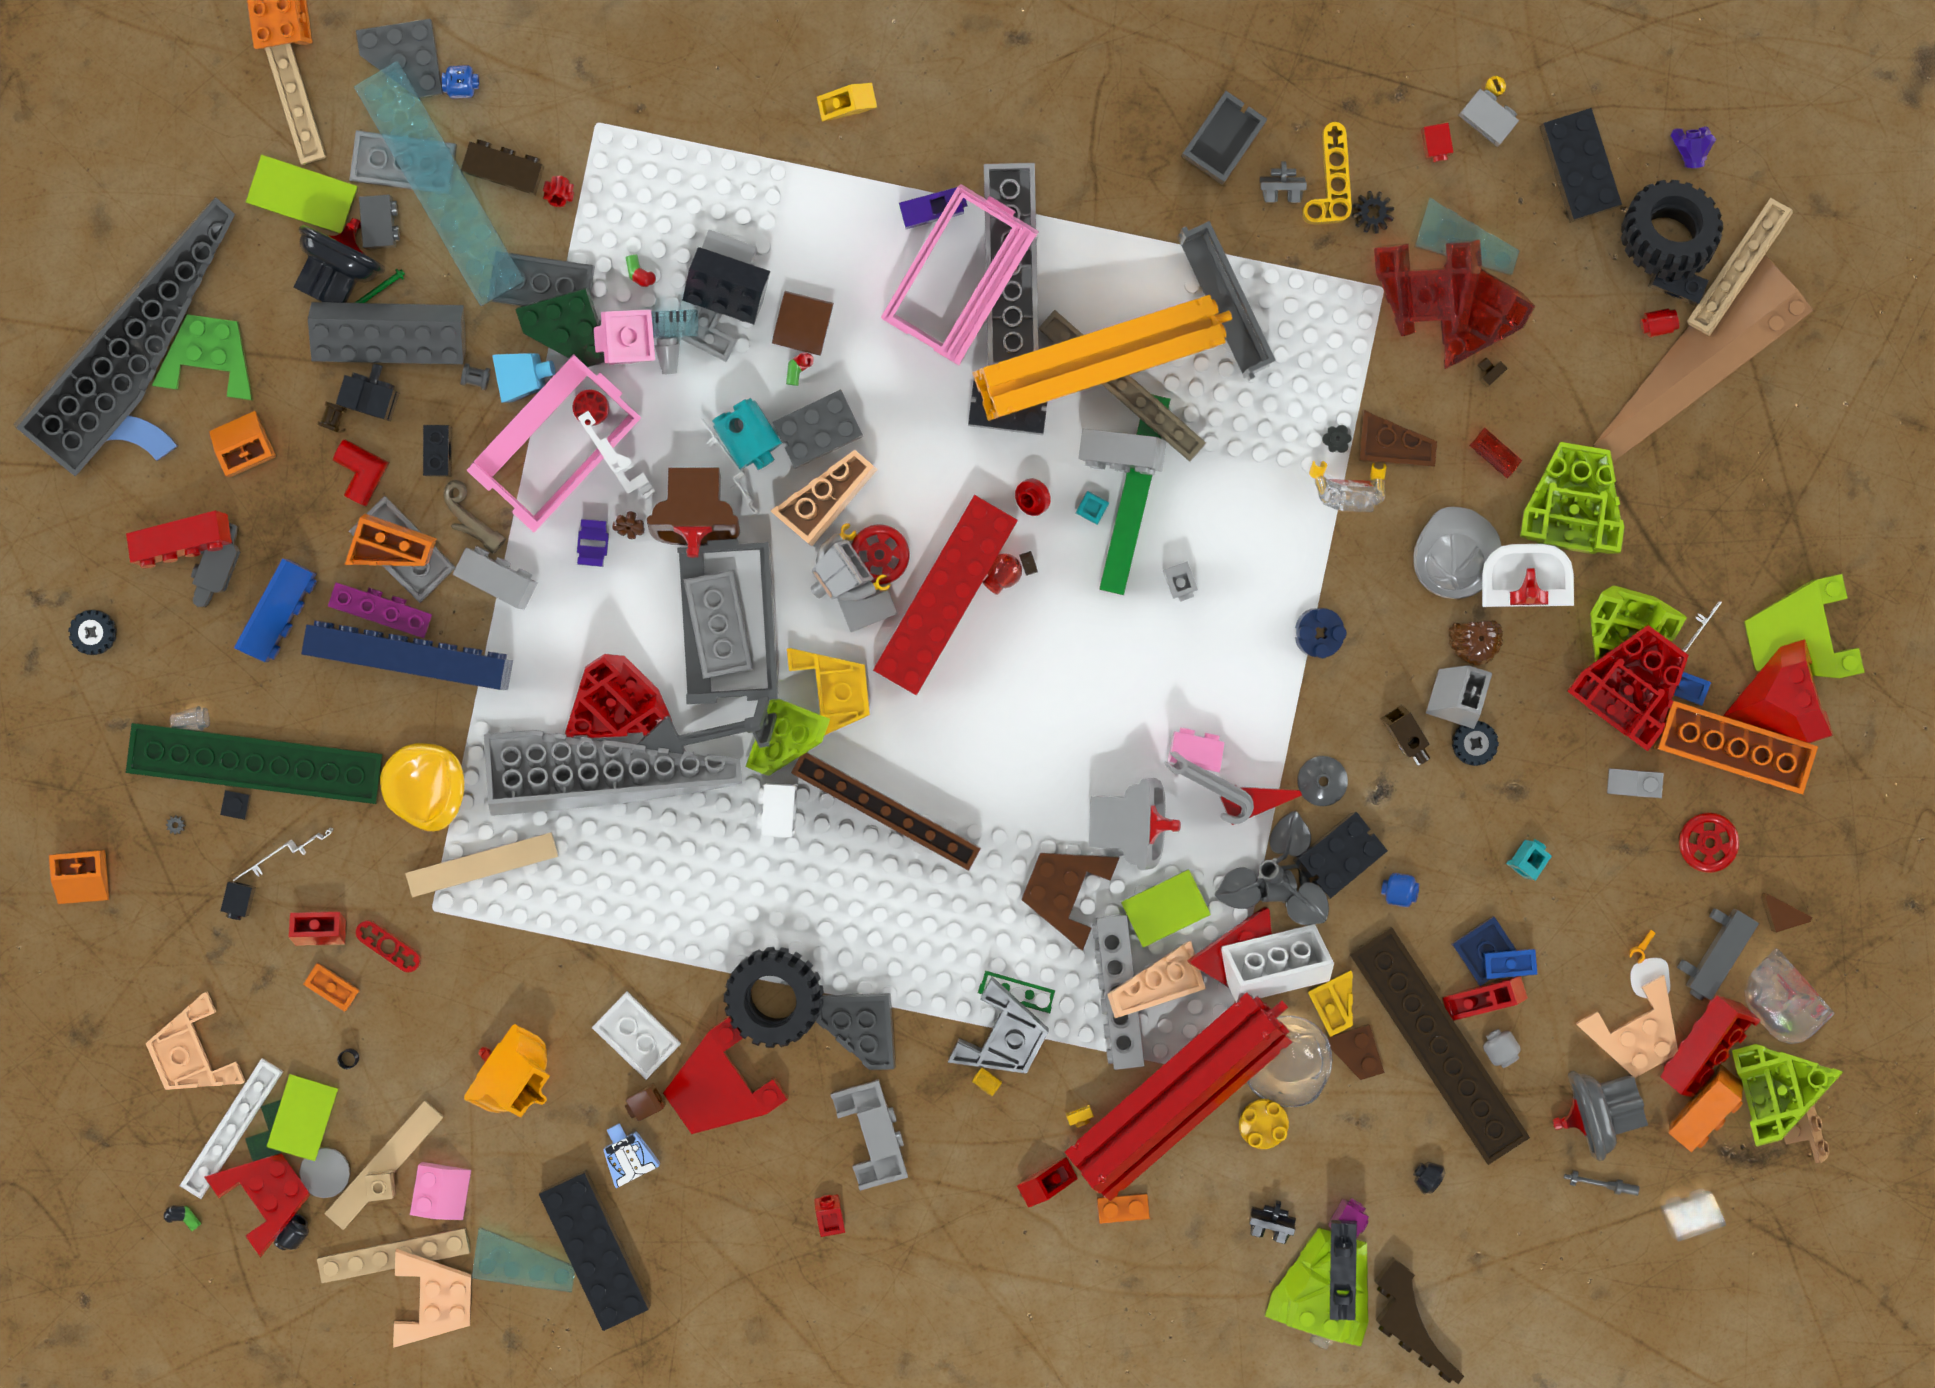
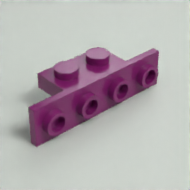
M337 582L335 583L328 607L425 638L432 614L405 605L407 600L392 595L390 600L381 597L383 592L368 587L366 592Z

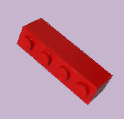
M216 510L126 533L130 563L140 565L143 569L155 567L156 563L161 561L164 563L176 562L178 557L199 556L200 551L204 550L219 551L223 549L224 545L232 544L228 514Z

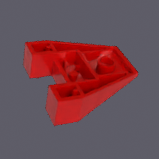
M728 1016L709 1030L663 1092L691 1134L767 1115L788 1100V1095L775 1077L752 1091L725 1051L743 1039L739 1035L742 1031L738 1027L734 1029L731 1026V1016Z

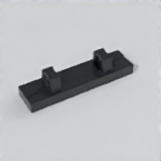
M1331 1220L1330 1320H1355L1357 1221ZM1337 1290H1339V1291H1349V1293H1348V1294H1339V1293H1337Z

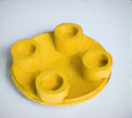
M1269 1099L1255 1100L1242 1111L1239 1118V1131L1243 1139L1250 1146L1257 1149H1270L1280 1144L1287 1137L1289 1128L1288 1116L1283 1107L1277 1102Z

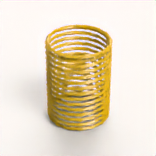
M983 1067L972 1080L974 1084L979 1086L981 1090L983 1089L984 1092L986 1091L987 1094L989 1093L991 1097L1002 1084V1081L983 1069Z

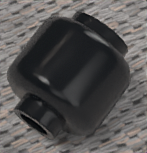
M296 1213L274 1240L275 1246L281 1250L298 1249L309 1233L307 1220L302 1215Z

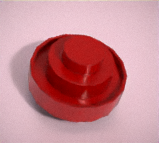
M1026 479L1015 490L1017 505L1027 515L1038 516L1050 506L1051 496L1049 490L1044 483L1037 479Z

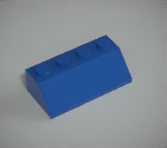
M282 558L234 648L263 662H269L270 659L274 660L281 649L278 646L282 637L286 638L293 627L290 624L294 615L298 616L305 605L302 601L306 593L310 594L317 583V580L314 579L316 573L290 559Z

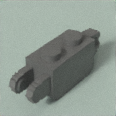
M229 523L232 544L224 545L223 549L219 551H200V554L203 555L200 564H195L191 574V578H194L192 584L197 586L192 601L197 607L209 606L214 592L221 593L227 590L241 553L238 546L235 545L238 526Z

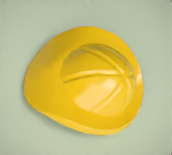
M427 743L406 745L396 751L382 769L380 777L382 796L389 809L411 825L431 832L442 830L454 820L463 800L464 773L461 764L452 752L442 746Z

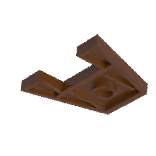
M1040 853L1021 900L1083 951L1092 927L1069 919L1070 913L1086 873L1089 872L1111 881L1120 857Z

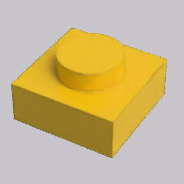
M1090 1105L1066 1113L1070 1126L1075 1124L1076 1127L1090 1123L1089 1119L1094 1117Z

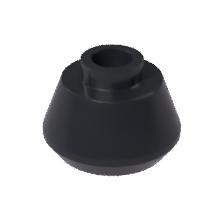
M1427 1162L1425 1165L1420 1163L1413 1173L1415 1176L1414 1182L1424 1195L1432 1194L1446 1174L1444 1166L1432 1162Z

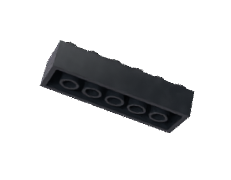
M586 1169L541 1190L539 1193L541 1201L602 1331L648 1311L651 1305L588 1170Z

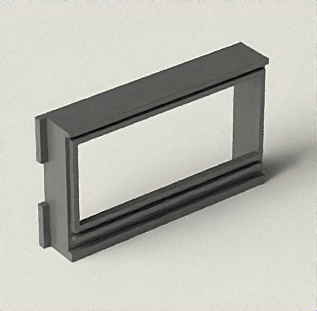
M1210 221L1189 231L1187 227H1184L1177 238L1204 295H1210L1211 299L1216 301L1218 314L1230 311L1232 320L1222 323L1226 331L1225 339L1244 378L1247 377L1248 381L1255 378V373L1269 367L1276 359Z
M738 539L707 541L708 546H700L699 556L696 558H689L687 556L686 550L688 547L677 548L680 563L687 680L686 704L717 703V698L747 696V701H756L767 696L769 700L778 699L770 543L738 544ZM760 550L768 688L711 692V677L705 679L702 677L683 580L705 576L703 553Z

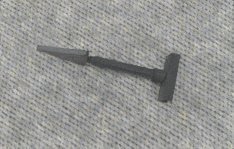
M767 696L758 699L754 717L745 718L741 722L678 735L671 718L666 716L637 745H644L646 749L657 751L658 747L666 748L671 753L683 754L686 751L684 748L686 745L748 732L753 733L759 748L770 744L777 715L776 713L768 714L767 709L770 700Z

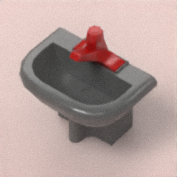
M1576 1071L1568 1073L1574 1095L1572 1097V1106L1567 1116L1553 1119V1126L1555 1130H1560L1563 1127L1564 1129H1579L1586 1137L1591 1156L1597 1161H1603L1606 1158V1154L1615 1148L1617 1134L1648 1126L1643 1108L1644 1103L1639 1095L1635 1078L1632 1075L1599 1083L1588 1074H1579Z

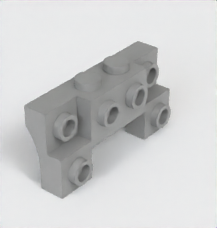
M879 1079L832 1092L831 1098L833 1099L838 1118L857 1113L871 1160L853 1165L859 1190L908 1178L900 1149L901 1146H904L900 1131L895 1132L893 1123L897 1122L893 1107L888 1108Z

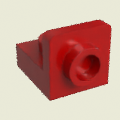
M824 1195L820 1198H815V1212L820 1237L845 1233L839 1195Z

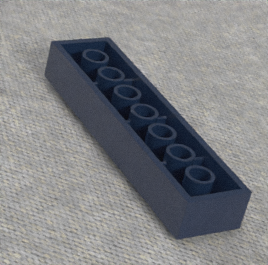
M314 621V625L306 624L301 655L497 690H508L513 660H508L507 654L488 651L486 656L482 655L483 650L463 647V651H458V645L438 643V647L433 646V641L414 638L413 642H408V636L389 634L388 638L383 637L384 632L364 629V633H359V628L339 625V629H335L334 623Z

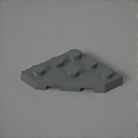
M431 19L356 30L359 55L418 99L443 95Z
M891 993L822 995L821 999L824 1000L816 1023L823 1029H827L836 1038V1041L850 1053L852 1052L869 1070L895 1069Z

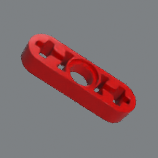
M371 920L363 921L357 926V939L400 970L413 972L419 968L421 964L420 954L383 927ZM371 926L373 928L371 932L374 935L379 936L381 932L384 936L378 940L375 946L372 943L376 939L371 936L363 937L364 931L361 930L362 927L367 928ZM385 939H390L395 943L393 953L388 954L382 950L381 945ZM400 947L405 949L401 952L403 955L408 957L412 954L414 956V966L409 965L406 967L404 965L405 960L400 956L397 958V961L393 959L400 951Z

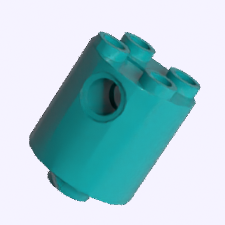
M749 398L733 406L734 412L723 413L714 418L712 422L714 423L713 428L739 469H744L754 463L757 470H760L775 460L770 452L779 447L782 442L757 402ZM739 419L743 422V429L738 425Z

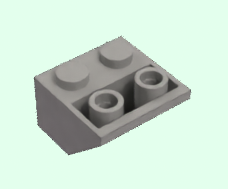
M1469 665L1439 669L1426 714L1474 729L1483 708L1492 673Z

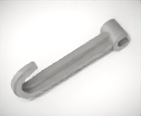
M1170 752L1177 759V763L1174 765L1166 761L1164 763L1173 773L1181 774L1241 806V813L1238 816L1222 813L1221 818L1224 821L1240 824L1251 816L1254 804L1251 796L1246 791L1186 760L1178 752Z

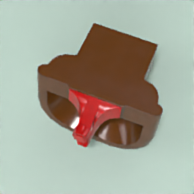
M719 467L668 468V498L666 501L656 504L652 515L647 517L649 533L655 540L670 545H688L686 550L687 556L689 558H696L699 556L700 545H707V541L737 539L739 537L740 526L738 517L733 515V510L727 502L720 501L721 475Z

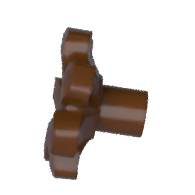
M632 511L627 512L626 517L618 515L616 522H613L612 529L617 531L619 535L625 536L627 534L628 539L631 540L636 539L637 535H643L645 530L644 522L636 520L637 515Z

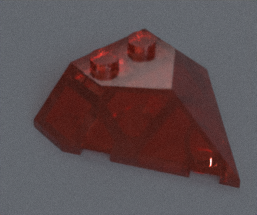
M1449 256L1438 277V288H1440L1442 342L1445 347L1444 368L1447 369L1523 329L1535 308V305L1523 292L1482 268Z

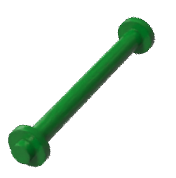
M395 269L396 273L354 303L367 302L399 278L403 280L405 273L402 269Z

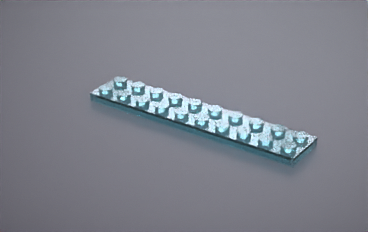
M396 61L355 85L356 92L479 305L484 306L525 281L400 63Z

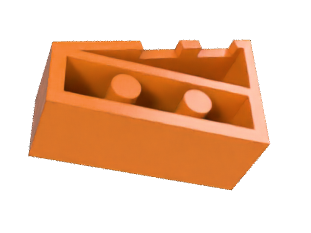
M364 514L359 518L345 565L425 566L430 562L437 538Z
M1722 1064L1716 1068L1717 1076L1709 1084L1705 1083L1697 1097L1693 1101L1690 1100L1669 1124L1668 1133L1691 1153L1696 1147L1702 1148L1709 1139L1708 1135L1713 1130L1718 1131L1724 1125L1725 1117L1730 1112L1735 1113L1743 1104L1741 1101L1743 1095L1742 1081Z

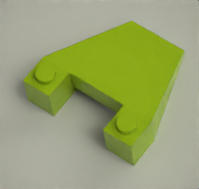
M1842 574L1811 580L1744 621L1755 671H1761L1781 646L1805 639L1812 660V664L1809 665L1812 676L1844 678L1865 673L1859 648L1838 652L1833 650L1823 604L1848 599Z

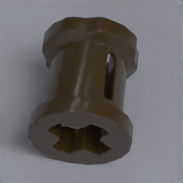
M326 401L325 412L322 420L318 421L317 425L339 432L338 425L343 413H346L347 409ZM333 411H335L332 421L330 423L329 421L331 419Z

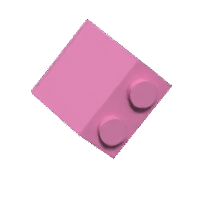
M1181 727L1180 732H1173L1167 761L1177 763V759L1170 754V752L1175 751L1186 760L1205 770L1220 773L1224 742L1219 741L1220 736L1205 733L1204 737L1194 736L1195 730Z
M421 1162L418 1165L410 1215L431 1219L463 1220L471 1170Z

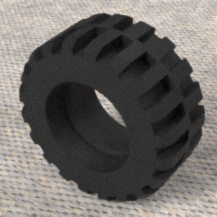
M1666 180L1657 181L1655 186L1654 184L1645 186L1642 191L1635 195L1621 226V232L1623 233L1621 240L1622 244L1626 246L1625 252L1628 257L1634 258L1633 263L1638 268L1642 266L1645 269L1644 272L1650 275L1652 273L1657 274V278L1661 279L1671 277V280H1680L1682 276L1689 278L1694 276L1695 272L1700 273L1711 261L1722 238L1723 221L1720 220L1722 215L1719 208H1714L1716 204L1711 197L1707 198L1705 196L1706 192L1701 188L1697 190L1692 187L1693 184L1688 182L1682 184L1679 183L1680 180H1671L1670 183H1666ZM1657 218L1674 219L1688 229L1692 240L1686 242L1668 240L1656 231L1652 220Z
M767 947L764 951L759 949L749 957L746 956L731 973L725 986L727 990L724 993L723 1002L727 1003L725 1013L726 1016H731L732 1018L731 1026L734 1029L738 1027L742 1031L739 1035L744 1039L749 1036L753 1039L752 1044L757 1046L760 1043H766V1048H774L776 1044L784 1047L788 1046L792 1041L800 1040L811 1029L820 1015L819 1012L823 1006L824 1000L821 999L824 991L823 985H819L821 978L818 972L814 973L811 969L813 967L812 963L809 960L806 963L801 960L802 955L798 952L794 954L788 953V948L781 947L780 950H775L774 947ZM775 976L783 979L791 986L796 996V1007L789 1016L785 1018H771L757 1009L752 1000L751 990L759 978Z

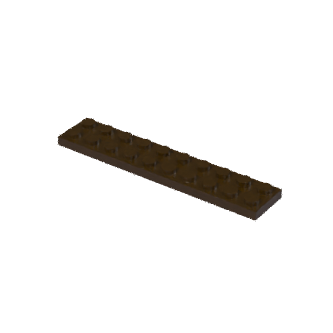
M1392 927L1388 928L1350 953L1349 955L1486 1164H1491L1530 1138L1394 929Z

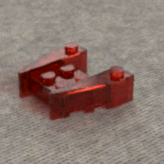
M1480 239L1446 243L1447 268L1410 270L1408 244L1383 245L1374 248L1376 275L1379 282H1382L1386 292V300L1392 307L1396 317L1394 320L1401 336L1415 333L1414 322L1451 320L1452 334L1466 331L1482 267Z

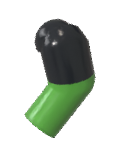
M173 1205L168 1207L163 1214L164 1220L168 1223L184 1221L191 1232L201 1225V1222L187 1206Z

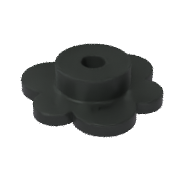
M1339 425L1337 428L1331 426L1328 428V433L1323 436L1322 441L1328 446L1330 452L1338 451L1344 453L1348 450V443L1351 442L1352 437L1347 434L1348 429L1346 426Z

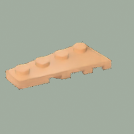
M1191 941L1184 943L1109 992L1107 995L1114 1017L1118 1018L1206 989L1200 970L1187 962L1188 959L1195 955Z

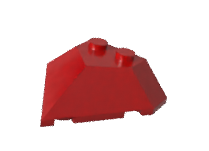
M1806 640L1781 646L1723 716L1806 743H1812L1833 736L1827 712L1822 710L1809 666L1812 664Z
M603 654L585 666L565 735L567 737L587 735L588 738L623 737L628 736V733H643V736H645L666 716L670 718L671 716L659 689L632 662L622 655Z

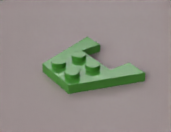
M187 314L152 386L178 390L182 365L230 372L227 397L253 401L239 322Z

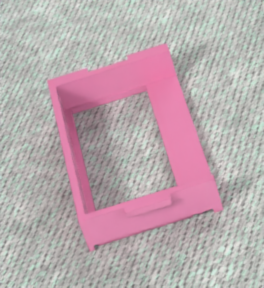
M960 184L889 302L881 319L904 333L911 334L934 348V351L960 365L1039 231L1014 217L1013 215L1016 211L995 198L989 196L986 200ZM965 198L1011 226L1012 229L945 342L942 343L900 318L895 313L962 199Z
M575 355L560 368L467 469L488 491L494 488L515 508L512 513L533 532L546 521L604 459L598 448L535 515L501 486L493 476L584 378L588 376L629 414L606 438L612 448L641 419L620 398L622 392L601 373L596 376Z

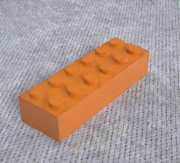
M1673 701L1664 722L1666 723L1664 730L1656 740L1654 749L1803 795L1818 746Z

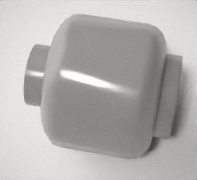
M1496 1029L1486 1036L1488 1041L1483 1045V1049L1493 1065H1501L1502 1068H1505L1520 1058L1518 1054L1521 1051V1047L1510 1031L1501 1032L1499 1029Z

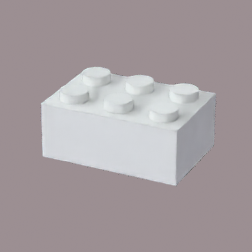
M767 782L764 784V787L759 789L758 804H763V812H760L757 816V830H761V836L793 837L795 834L798 784Z

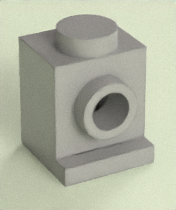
M1188 561L1163 570L1173 599L1178 597L1181 602L1194 597L1193 592L1198 589ZM1178 578L1185 580L1184 587L1180 588L1176 585Z

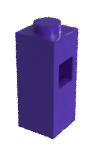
M957 187L899 202L905 229L938 221ZM965 198L962 199L952 217L964 214L963 208L968 207Z

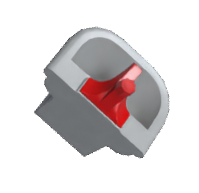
M1156 778L1142 779L1140 784H1134L1126 790L1125 797L1091 796L1089 847L1122 849L1126 861L1137 865V868L1141 871L1156 867L1162 856L1165 831L1179 832L1181 828L1180 820L1165 818V792L1161 781Z

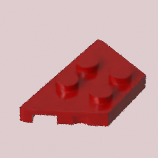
M1264 906L1192 956L1187 962L1228 987L1221 950L1222 946L1272 935L1269 908Z

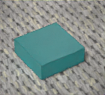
M1087 491L1076 514L1098 525L1109 502Z

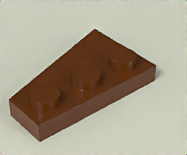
M1363 410L1359 461L1435 467L1437 441Z

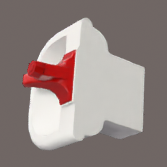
M1510 544L1501 546L1493 551L1484 563L1482 573L1483 607L1574 606V573L1572 563L1565 552L1553 545Z

